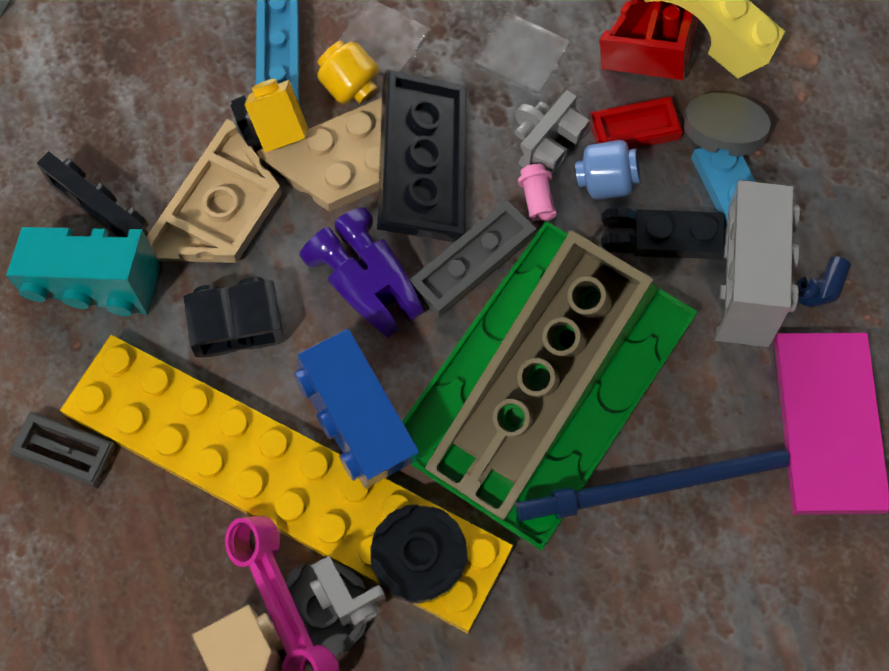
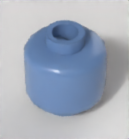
M623 140L588 145L583 153V161H576L575 164L578 186H586L588 193L595 200L627 196L633 191L634 184H638L641 181L637 150L630 149Z

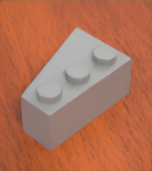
M738 180L729 202L723 257L727 258L726 285L720 286L719 295L720 300H725V315L720 325L716 327L715 341L769 347L788 312L795 311L798 301V285L791 284V275L796 270L798 264L799 246L798 244H792V232H795L798 226L800 207L793 204V186Z

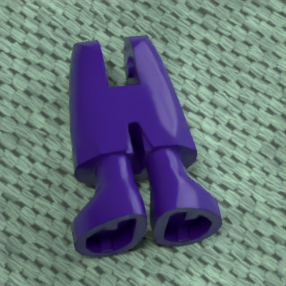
M360 207L341 215L334 225L335 232L340 239L352 246L358 254V262L353 257H349L330 227H325L318 231L304 245L299 256L308 267L329 265L334 272L328 277V282L356 312L381 334L389 338L398 332L399 329L393 317L385 308L388 304L395 301L403 313L412 321L424 313L406 272L386 241L381 239L373 242L369 235V231L373 226V217L365 207Z

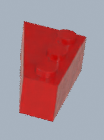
M627 0L620 9V16L609 31L605 30L599 39L601 68L684 80L699 19L688 10L672 3Z

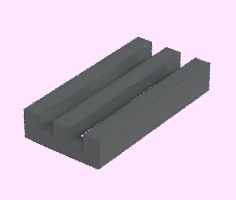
M30 411L9 454L19 460L97 489L101 482L99 477L102 471L106 472L109 466L107 460L110 454L114 455L117 446L111 441ZM35 426L99 451L96 457L32 432ZM29 443L88 465L91 468L89 472H85L24 448Z

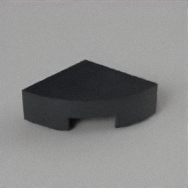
M243 95L231 100L230 107L246 144L249 147L251 146L257 154L256 151L263 149L245 107L247 99Z

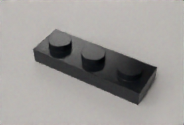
M48 151L37 162L38 167L51 186L116 237H127L130 229H142L145 236L148 235L146 228L149 224L138 211L132 207H129L126 211L116 204L117 198L107 187L99 182L93 186L85 180L86 175L83 170L69 158L62 162Z

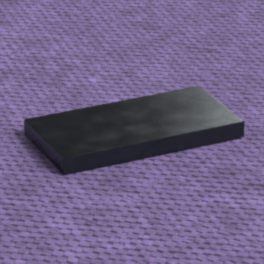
M386 70L382 83L377 230L448 242H455L465 234L467 86Z

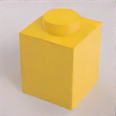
M270 79L252 87L253 93L249 94L245 107L265 153L306 138L308 125L289 80L278 84L276 79Z

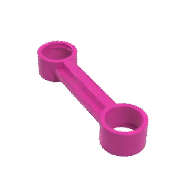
M265 516L237 518L232 521L225 535L226 552L235 565L240 567L249 566L287 654L281 671H306L307 660L312 664L314 671H339L337 660L328 648L321 645L313 646L277 565L275 557L280 547V536L275 523ZM251 529L254 532L256 541L254 553L249 543Z

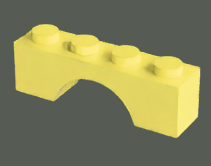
M644 0L645 2L663 1L672 3L695 15L705 25L710 34L711 47L708 54L736 78H740L769 64L785 33L780 26L749 0Z

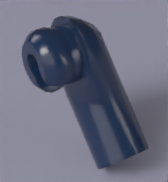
M831 257L822 278L815 279L813 277L810 281H807L806 277L800 278L795 284L798 285V302L812 308L836 301L841 295L851 263L842 257Z

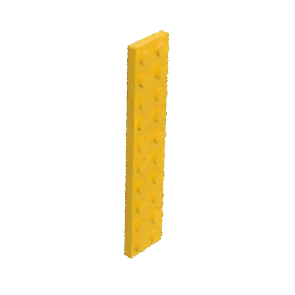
M113 335L109 336L60 409L66 417L241 512L251 517L265 516L270 518L280 533L325 557L330 556L332 561L349 567L354 573L376 585L380 584L371 567L370 547L376 528L387 515L406 505H419L430 508L433 506L444 510L457 521L466 538L467 563L461 580L449 594L430 603H416L413 605L467 634L470 632L513 548V545L386 478L365 489L359 478L354 481L350 479L339 457L340 454Z

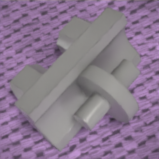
M566 90L551 109L546 103L541 101L536 107L522 104L516 110L515 118L519 123V127L514 133L519 139L523 140L520 148L524 153L518 165L524 168L531 164H544L546 170L555 173L567 154V149L555 141L556 138L561 134L574 144H579L589 131L591 120L575 108L577 96Z

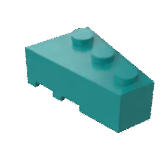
M21 228L6 274L7 278L19 291V295L36 302H44L46 298L62 300L64 304L77 309H88L89 305L104 307L110 313L124 317L132 316V313L148 315L161 266L142 229H130L127 237H108L109 232L106 229L93 228L91 236L85 237L72 236L73 231L69 228Z

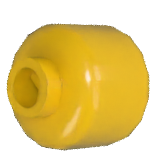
M338 41L329 47L317 61V64L320 66L318 71L320 83L340 104H348L354 100L362 104L378 89L374 82L379 75V66L357 42L344 44L343 41Z

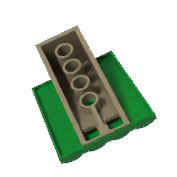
M545 221L402 420L419 451L416 461L410 465L542 551L564 518L557 519L555 515L519 522L515 503L550 496L551 491L572 487L576 491L585 487L696 317L698 311L659 289L653 278L572 230L567 234ZM568 332H575L574 344L570 348L565 347L563 343L564 336Z

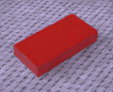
M671 96L593 111L589 113L588 118L591 120L590 127L595 144L623 140L630 149L680 140L683 133Z

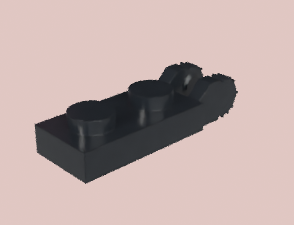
M610 208L601 213V222H603L604 226L634 229V235L631 233L615 232L601 237V247L608 252L635 253V256L721 260L724 256V213L636 209L635 212L630 208Z

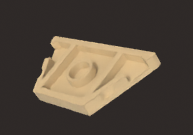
M382 98L308 129L306 138L266 153L264 149L256 151L261 164L266 169L271 167L283 175L288 184L300 192L311 195L314 202L329 212L378 191Z
M226 119L146 236L158 261L237 263L281 196L280 185L272 174L265 170L258 155L251 146L249 147L231 120Z

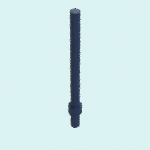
M779 449L576 491L572 487L552 490L550 496L515 503V509L519 522L555 515L557 519L575 516L578 514V510L785 468L789 466L790 459L785 449Z

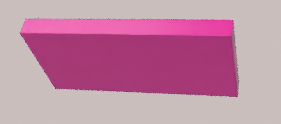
M777 333L774 338V349L785 450L788 452L790 459L787 470L792 515L887 514L889 512V488L868 333Z

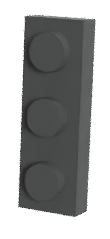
M506 199L414 275L410 282L418 297L439 318L533 239L537 228Z

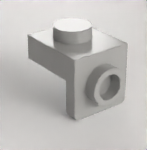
M330 556L311 565L318 578L309 583L323 610L331 605L333 606L343 626L351 621L355 626H360L381 613L379 606L385 603L386 599L380 585L352 599Z

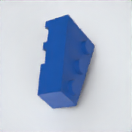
M349 328L297 354V371L293 373L295 380L306 398L309 397L318 412L316 414L317 419L329 439L334 438L342 450L343 454L339 455L352 481L359 478L366 489L416 461L419 454L416 445Z

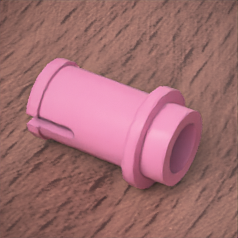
M531 164L522 168L520 171L521 176L518 178V185L524 188L529 220H532V222H544L554 218L557 212L554 208L549 182L552 180V173L546 170L544 164Z

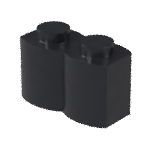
M249 277L230 288H220L217 285H203L194 289L193 293L183 296L190 347L197 358L220 356L238 350L263 348L285 342L276 289L272 280H264L261 277Z

